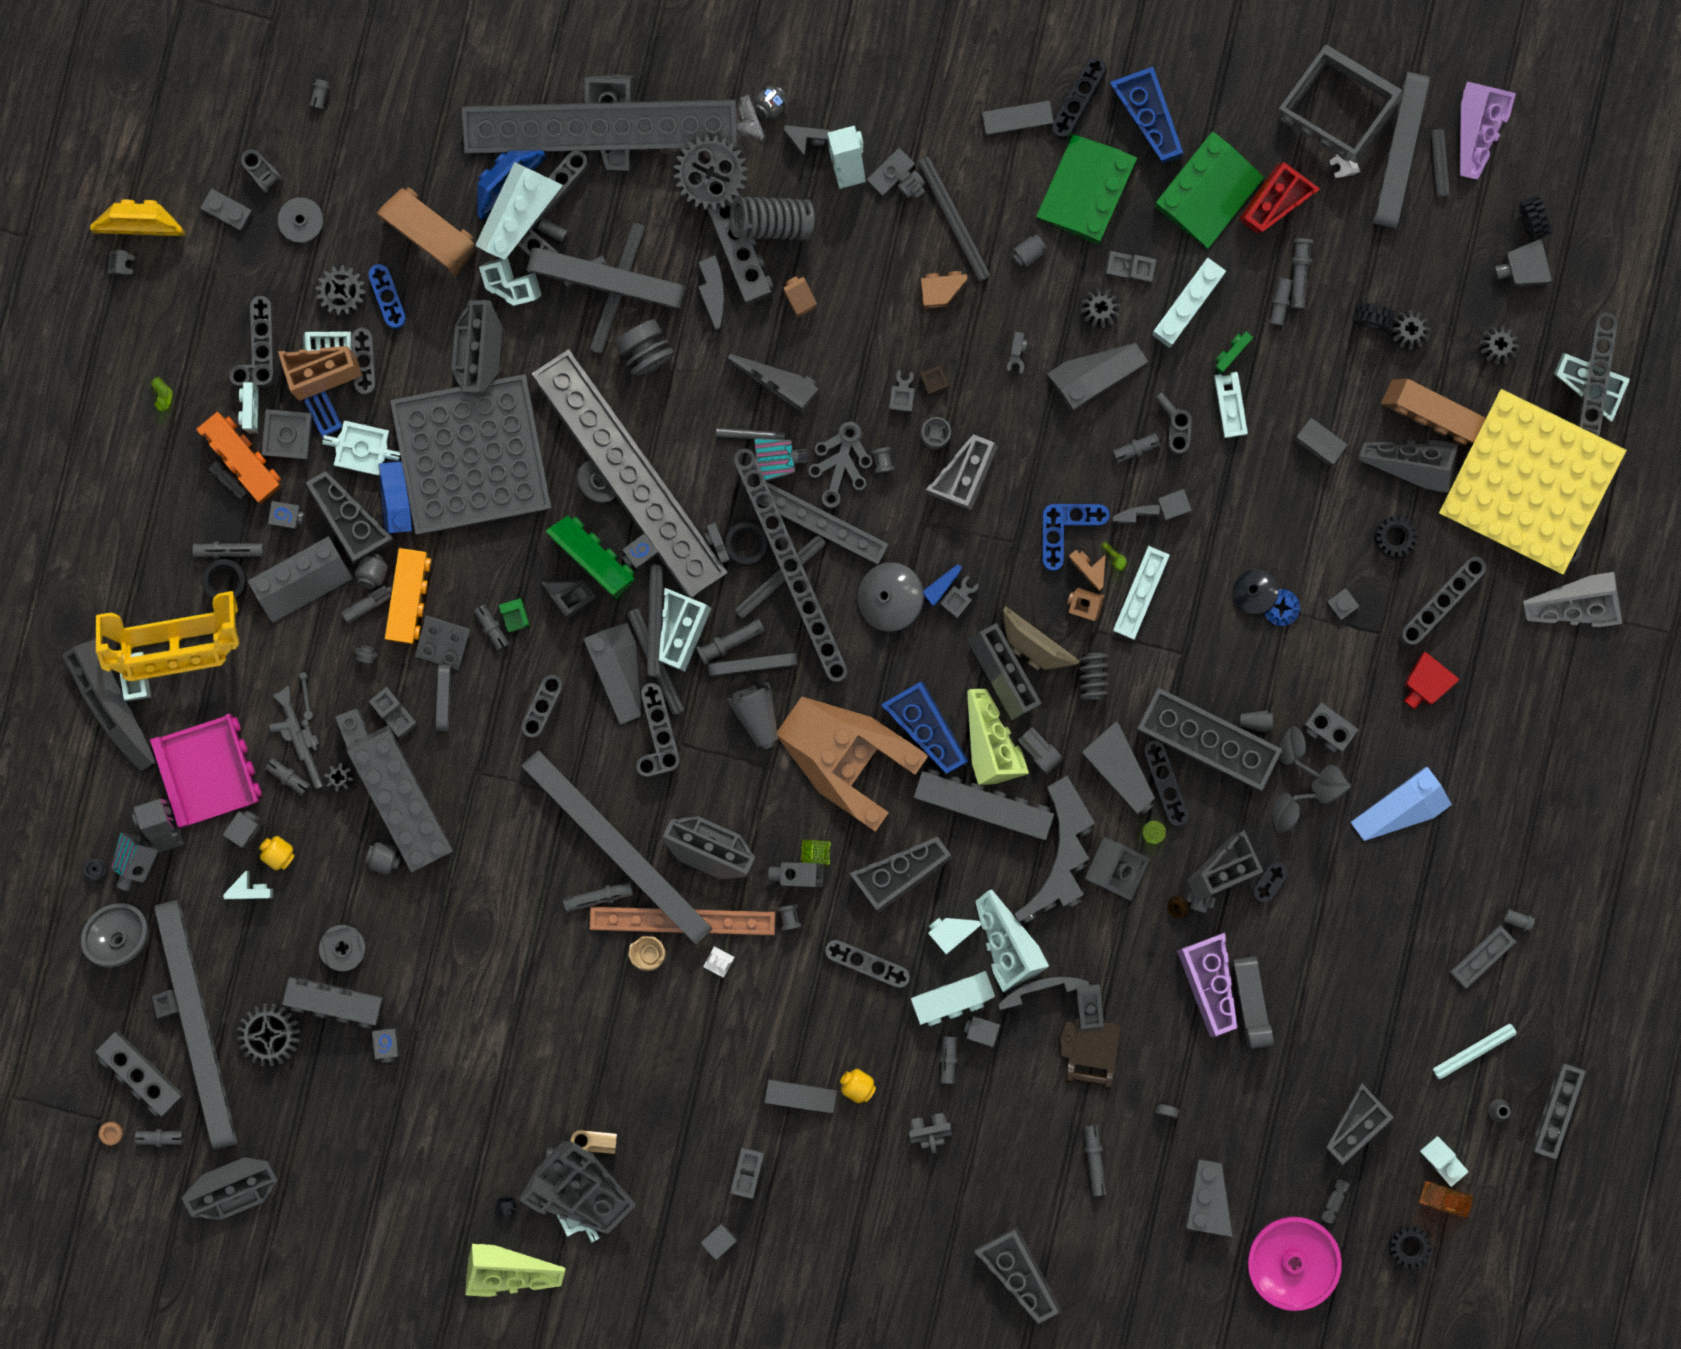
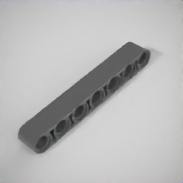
M1412 72L1406 73L1402 88V100L1398 106L1373 224L1397 228L1430 76Z
M532 248L527 271L673 309L681 308L685 292V286L539 248Z

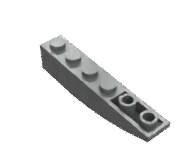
M96 640L74 646L64 653L63 657L82 696L110 738L140 771H144L155 764L156 760L153 752L150 750L143 732L133 716L132 710L129 708L126 700H124L122 690L119 688L112 670L108 672L101 668L96 653Z

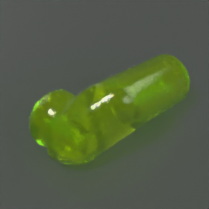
M158 376L150 384L158 391L155 407L163 411L171 406L173 392Z

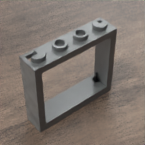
M1325 44L1280 106L1279 115L1281 121L1287 126H1295L1300 129L1301 134L1305 137H1313L1319 141L1323 148L1327 150L1332 149L1343 160L1347 162L1350 160L1356 164L1401 102L1402 90ZM1326 64L1389 101L1355 149L1292 112Z

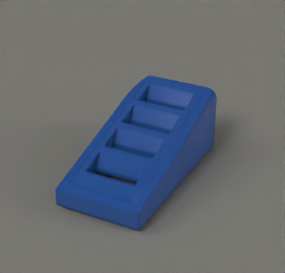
M960 565L954 566L924 590V597L932 607L938 603L962 569Z

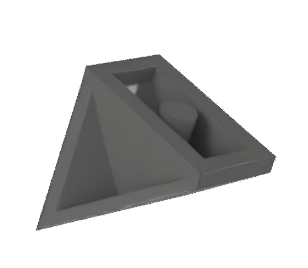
M583 579L580 581L541 582L567 618L596 598Z

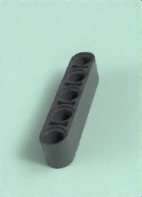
M1473 557L1464 562L1400 631L1399 636L1402 643L1411 646L1420 642L1486 571V564L1481 558ZM1471 562L1478 564V574H1472L1469 571V564ZM1455 579L1462 580L1464 584L1462 591H1457L1453 587ZM1440 595L1448 599V605L1445 608L1440 607L1437 603V598ZM1424 612L1432 615L1431 624H1425L1422 621L1421 617ZM1407 629L1416 631L1417 638L1415 641L1407 639Z

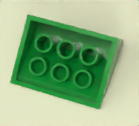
M1212 131L1158 199L1154 208L1208 249L1264 179V176L1230 144Z
M1073 134L1036 218L1099 245L1137 157Z
M566 516L548 528L546 532L550 538L616 600L636 581L632 577L635 572L626 564L621 566L616 561L618 556L609 548L605 551L599 545L602 541L591 532L588 535L583 530L585 525L578 518L574 517L571 519L569 516Z

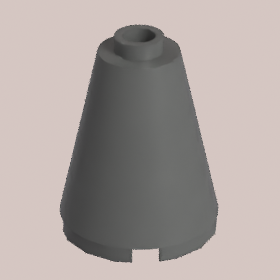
M762 683L763 688L757 689L756 685L732 694L733 699L728 697L727 701L757 747L762 746V749H767L775 745L774 741L778 739L772 689L769 683Z

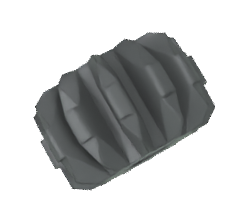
M1097 289L1096 297L1089 292L1087 295L1089 300L1082 301V304L1087 306V308L1081 309V313H1089L1084 321L1088 322L1093 319L1092 327H1095L1098 321L1100 322V327L1105 328V320L1109 325H1112L1114 322L1111 317L1118 318L1119 316L1113 310L1119 309L1120 304H1112L1117 297L1114 295L1110 299L1107 298L1109 295L1108 290L1105 291L1104 296H1101L1100 289ZM1100 304H1103L1104 309H1106L1107 311H1102L1101 314H1099L1096 312L1097 308L1095 309L1094 306L1098 307Z
M1409 310L1407 317L1404 313H1400V320L1394 319L1393 324L1397 327L1392 328L1390 332L1398 333L1393 338V341L1401 339L1402 342L1399 347L1403 348L1408 343V349L1412 350L1414 344L1419 348L1422 346L1421 340H1428V336L1424 333L1429 332L1430 327H1423L1428 320L1423 319L1420 321V312L1413 317L1412 310ZM1409 325H1411V329H1415L1412 335H1410L1409 331H1405Z
M1500 326L1498 331L1495 327H1491V334L1485 332L1483 336L1486 340L1480 341V345L1486 347L1481 350V354L1488 352L1489 356L1486 358V361L1489 362L1494 357L1495 365L1500 363V359L1504 364H1507L1509 362L1508 357L1514 359L1516 354L1513 351L1519 349L1518 345L1513 344L1518 340V337H1510L1513 332L1512 329L1504 333V326ZM1499 340L1501 345H1504L1501 350H1498V346L1494 345Z

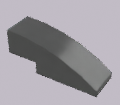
M712 256L698 262L706 284L699 286V291L715 331L718 332L721 330L723 320L724 289L716 256Z
M769 1079L765 1103L834 1113L837 1090Z

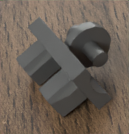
M943 1113L933 1115V1126L924 1128L923 1118L911 1119V1131H909L911 1144L921 1142L922 1149L931 1147L932 1154L937 1153L936 1146L944 1145L943 1138L952 1136L950 1123H947Z

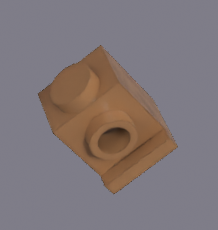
M1077 588L1075 592L1070 593L1067 605L1070 606L1069 613L1095 621L1100 615L1105 595ZM1082 600H1089L1090 604L1086 606L1083 604Z

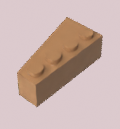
M1392 379L1381 402V405L1401 415L1408 416L1421 425L1434 428V431L1446 436L1447 434L1454 437L1453 441L1462 445L1475 442L1486 420L1485 417L1410 379Z

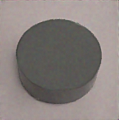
M1158 1104L1155 1113L1178 1119L1179 1110L1172 1106Z

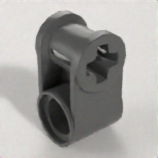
M247 150L242 154L241 163L265 193L268 192V188L277 180L281 181L283 179L270 163L268 164L256 150ZM250 156L258 157V163L253 167L248 166L246 163Z

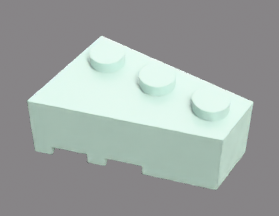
M1562 353L1554 373L1555 376L1581 398L1588 362ZM1596 365L1592 368L1595 375H1601L1604 372L1603 368ZM1611 371L1603 416L1612 422L1630 379ZM1597 385L1589 389L1591 398H1597L1601 393V389Z

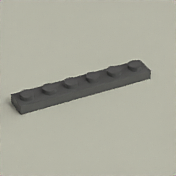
M766 482L781 516L877 565L879 564L889 545L888 543ZM760 495L756 502L766 508L770 504V499L766 495Z

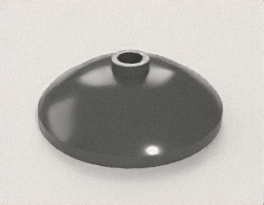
M889 562L875 566L864 576L858 589V606L862 616L871 626L882 631H899L908 627L917 619L924 603V590L919 577L909 567L899 563ZM884 592L888 593V598L886 600L883 599Z
M117 903L105 906L94 913L85 924L81 935L82 950L86 957L98 966L117 967L135 958L144 947L148 937L147 921L144 915L132 905Z

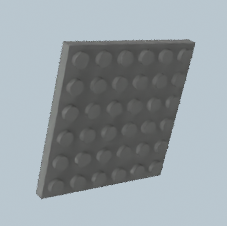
M526 374L492 380L483 392H462L460 387L390 400L416 535L552 509Z

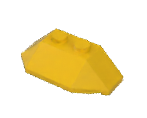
M121 200V203H114L90 225V230L93 233L185 236V230L160 204H157V201L145 200L144 204H135L134 200Z

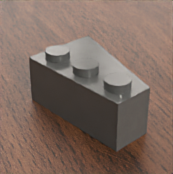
M1245 830L1229 837L1187 881L1196 901H1199L1264 871Z
M1363 1084L1359 1087L1327 1146V1150L1342 1166L1394 1120V1117Z

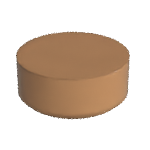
M116 1122L105 1123L99 1130V1138L106 1145H115L123 1138V1129Z

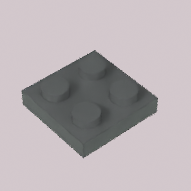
M266 409L262 455L309 460L313 414Z

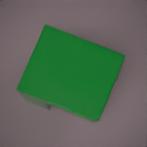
M521 598L499 605L508 632L530 626Z

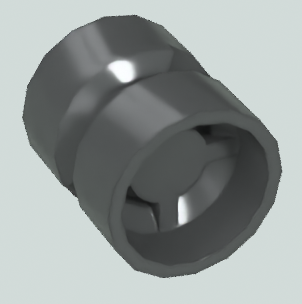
M932 417L923 424L921 440L926 447L932 450H940L949 443L951 427L945 419Z

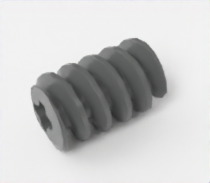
M1083 653L1086 656L1080 658V662L1086 664V666L1080 667V671L1086 673V675L1080 676L1079 680L1086 682V684L1081 685L1079 689L1086 693L1081 694L1079 698L1082 700H1106L1102 696L1109 694V691L1102 689V687L1109 685V682L1102 680V678L1108 676L1109 673L1102 671V668L1108 667L1109 664L1103 662L1102 659L1109 657V655L1105 653Z

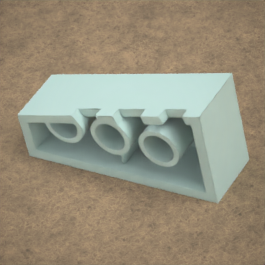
M514 162L475 246L505 260L563 185Z

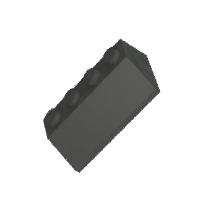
M328 536L248 580V583L270 620L274 623L354 578L333 540Z

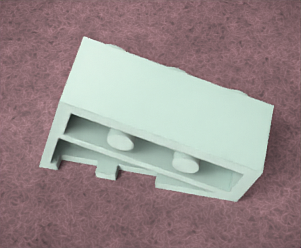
M855 126L828 132V148L839 189L866 182L861 155L864 143L861 132H856Z
M665 588L659 661L685 672L711 608L704 603Z
M984 971L911 998L920 1025L928 1022V1025L932 1026L942 1022L941 1017L949 1015L951 1019L962 1015L963 1009L970 1008V1011L984 1007L983 1002L994 998L995 995L988 975Z

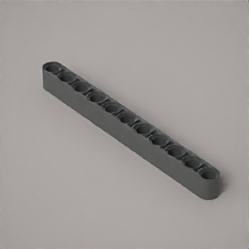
M1607 312L1598 314L1594 321L1578 420L1579 427L1597 436H1600L1617 331L1616 317ZM1608 316L1612 320V325L1609 329L1604 330L1600 326V321L1603 317ZM1598 341H1607L1608 348L1605 352L1597 351L1596 344ZM1601 362L1604 365V372L1601 375H1595L1592 368L1596 363ZM1595 385L1599 386L1601 389L1600 395L1597 398H1591L1589 389ZM1590 408H1594L1597 411V417L1593 421H1588L1585 417L1586 411ZM1583 538L1570 562H1574L1580 557Z
M741 449L735 454L734 461L825 672L832 681H841L847 674L845 662L755 455L749 449ZM746 452L750 454L751 463L748 466H742L738 462V456L741 453ZM749 475H759L761 482L757 487H751L748 484L747 478ZM760 495L768 496L770 499L768 507L760 508L757 505L756 501ZM775 516L779 520V526L776 529H769L766 526V519L768 517ZM780 537L788 541L787 549L782 551L775 547V541ZM790 558L796 560L798 565L796 570L792 572L784 568V562ZM795 581H805L807 585L806 590L801 593L796 592L793 588ZM806 601H812L816 605L815 611L811 614L805 613L802 609ZM816 622H821L825 626V631L820 635L814 634L811 629L812 625ZM825 643H830L834 647V652L830 656H825L821 652V647ZM835 664L843 668V673L839 677H834L830 673V668Z
M539 750L521 765L696 945L713 929Z
M179 900L155 905L156 917L213 1150L237 1145L236 1133Z

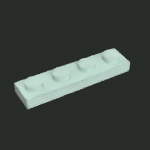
M1148 546L1113 629L1114 632L1130 639H1135L1170 556L1169 554Z

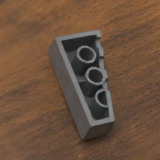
M936 837L911 847L906 851L894 854L882 861L870 864L858 871H853L850 875L879 913L953 858L940 839Z

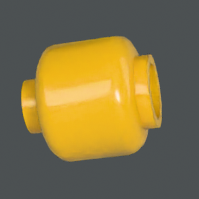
M275 836L271 840L266 838L259 847L262 851L260 854L261 861L274 870H279L280 868L284 870L295 856L292 854L293 847L279 836Z
M860 1069L845 1072L840 1080L842 1094L855 1103L867 1102L874 1094L876 1088L873 1078Z

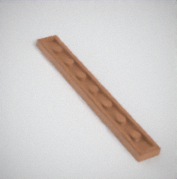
M590 908V930L684 933L661 909ZM695 910L713 928L709 933L774 935L775 912Z

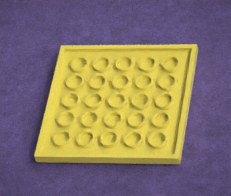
M1501 389L1439 513L1564 574L1627 450Z

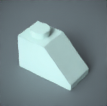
M938 918L929 926L931 931L928 934L943 952L947 954L982 924L974 920L945 918L942 921Z

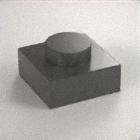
M1346 588L1327 601V604L1339 620H1342L1359 607Z
M168 990L152 996L156 1018H165L179 1013L174 990Z

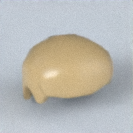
M642 936L630 945L628 956L632 964L638 969L652 971L663 963L666 951L662 942L655 937Z

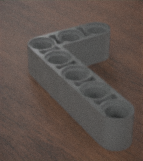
M573 151L568 154L548 177L556 182L557 177L565 175L568 177V182L560 188L516 245L529 257L531 251L528 250V246L533 241L540 243L539 249L558 253L537 235L534 230L586 172L588 162L586 156L580 151ZM573 159H582L583 165L580 168L572 167L571 162Z

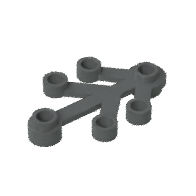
M845 422L840 426L838 435L815 445V453L822 457L828 453L829 449L842 443L839 453L819 464L811 465L808 470L812 478H819L822 472L836 465L830 488L822 495V502L827 508H835L840 503L838 490L845 468L853 480L855 490L861 491L866 487V480L860 476L849 456L851 446L859 457L861 468H870L873 461L859 441L861 429L854 422ZM849 429L854 431V436L851 438L845 435V432ZM818 446H825L826 451L819 453L817 451ZM865 457L870 460V464L867 466L861 463V460ZM813 467L819 468L820 472L818 475L811 473ZM858 479L864 482V485L861 488H858L855 485V482ZM829 495H833L836 498L832 504L827 502Z

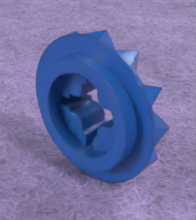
M1279 589L1278 598L1274 605L1280 604L1284 598L1285 606H1288L1291 610H1285L1281 617L1279 609L1276 607H1272L1264 613L1266 618L1274 625H1289L1299 615V600L1294 593L1286 589Z

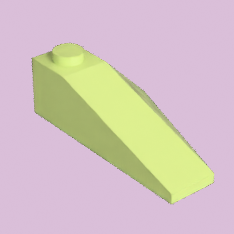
M969 689L967 694L971 756L978 784H997L1029 774L1023 753L1019 745L1015 747L1009 737V734H1011L1008 727L1004 728L999 719L1000 712L987 689Z
M472 1244L468 1258L465 1294L490 1297L496 1296V1292L509 1290L511 1294L517 1293L520 1288L530 1287L532 1290L559 1287L562 1285L565 1268L496 1245Z

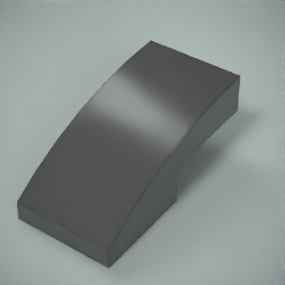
M1109 251L1104 274L1152 282L1156 259Z
M1160 505L1140 506L1125 510L1113 516L1111 523L1135 524L1136 515L1158 517Z
M387 687L369 701L399 739L403 738L418 725Z

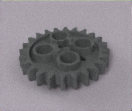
M706 135L705 142H703L700 137H697V145L689 141L690 149H681L685 154L684 157H676L681 162V164L674 165V168L680 170V173L675 174L674 177L681 180L676 184V187H684L680 194H689L687 202L695 199V207H698L702 202L705 210L709 204H712L713 209L716 210L718 203L724 208L726 207V199L733 203L732 195L741 196L737 190L738 188H746L741 181L748 179V176L743 175V171L749 168L742 166L741 163L747 159H739L738 155L742 150L734 151L736 143L728 146L727 138L719 142V136L715 135L713 141H711L710 136ZM705 150L710 153L711 160L709 163H703L700 160L701 151ZM723 160H728L732 164V170L729 173L721 170L720 165ZM697 163L706 169H710L713 166L715 173L728 177L730 181L726 182L717 176L709 178L708 172L698 169L692 164ZM692 172L701 174L702 181L700 184L692 183L690 179ZM714 181L720 182L723 186L720 194L714 193L711 189Z

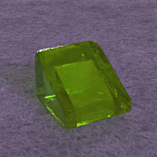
M803 840L801 862L829 864L831 841Z

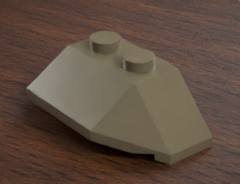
M1005 606L1002 614L1006 640L1016 656L1020 657L1023 655L1028 658L1029 661L1027 663L1037 671L1040 668L1045 671L1071 667L1079 663L1080 660Z

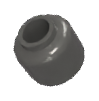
M371 553L370 556L366 555L360 559L355 571V577L359 585L368 589H374L382 585L388 571V566L383 561L384 558L382 556Z
M376 842L374 846L370 845L365 863H368L370 870L388 875L391 873L392 868L397 869L401 856L396 855L397 848L395 846Z

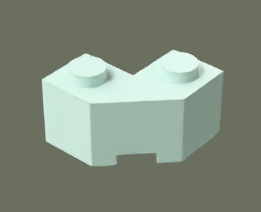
M508 257L505 260L500 258L486 262L479 267L485 289L506 299L513 306L536 300L542 295L535 273L518 278L513 277Z

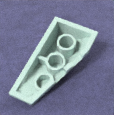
M993 890L987 891L975 901L981 926L986 930L989 943H986L987 950H991L994 964H991L992 971L1003 992L1036 977L1049 967L1037 943Z

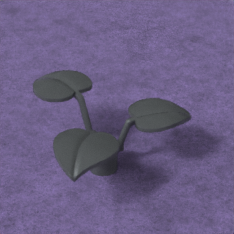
M1296 726L1290 727L1283 736L1279 748L1282 749L1279 758L1282 763L1291 765L1294 762L1297 766L1317 777L1312 783V790L1315 793L1296 795L1293 798L1289 793H1283L1278 797L1273 807L1272 821L1276 832L1280 835L1290 830L1299 818L1300 810L1299 805L1296 803L1297 800L1317 798L1319 802L1326 804L1339 798L1351 787L1337 766L1328 765L1319 774L1299 761L1298 758H1301L1305 753L1306 742L1302 732Z

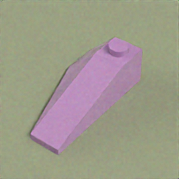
M1472 82L1466 83L1461 102L1460 176L1474 179L1479 178L1490 156L1489 149L1493 141H1498L1500 137L1498 131L1502 123H1507L1510 117L1516 93Z

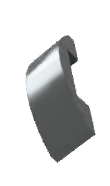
M1073 977L1039 979L1011 992L998 1004V1008L1002 1010L1022 1004L1020 995L1062 983H1064L1065 991L1068 992L1076 990V987L1089 986L1088 981Z

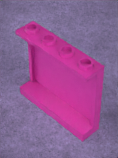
M226 714L224 717L164 737L150 739L179 828L260 802L259 797L262 796L259 784L254 783L252 775L255 774L252 762H247L245 755L248 752L247 745L244 739L240 740L238 731L241 730L238 718H233L232 714Z

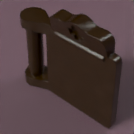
M1076 1018L1075 1022H1066L1064 1024L1059 1042L1061 1045L1060 1056L1069 1059L1065 1082L1079 1081L1103 1085L1104 1088L1111 1089L1121 1029L1120 1025L1104 1022V1027L1081 1030L1079 1018ZM1075 1065L1105 1069L1107 1073L1106 1076L1075 1072L1074 1069Z

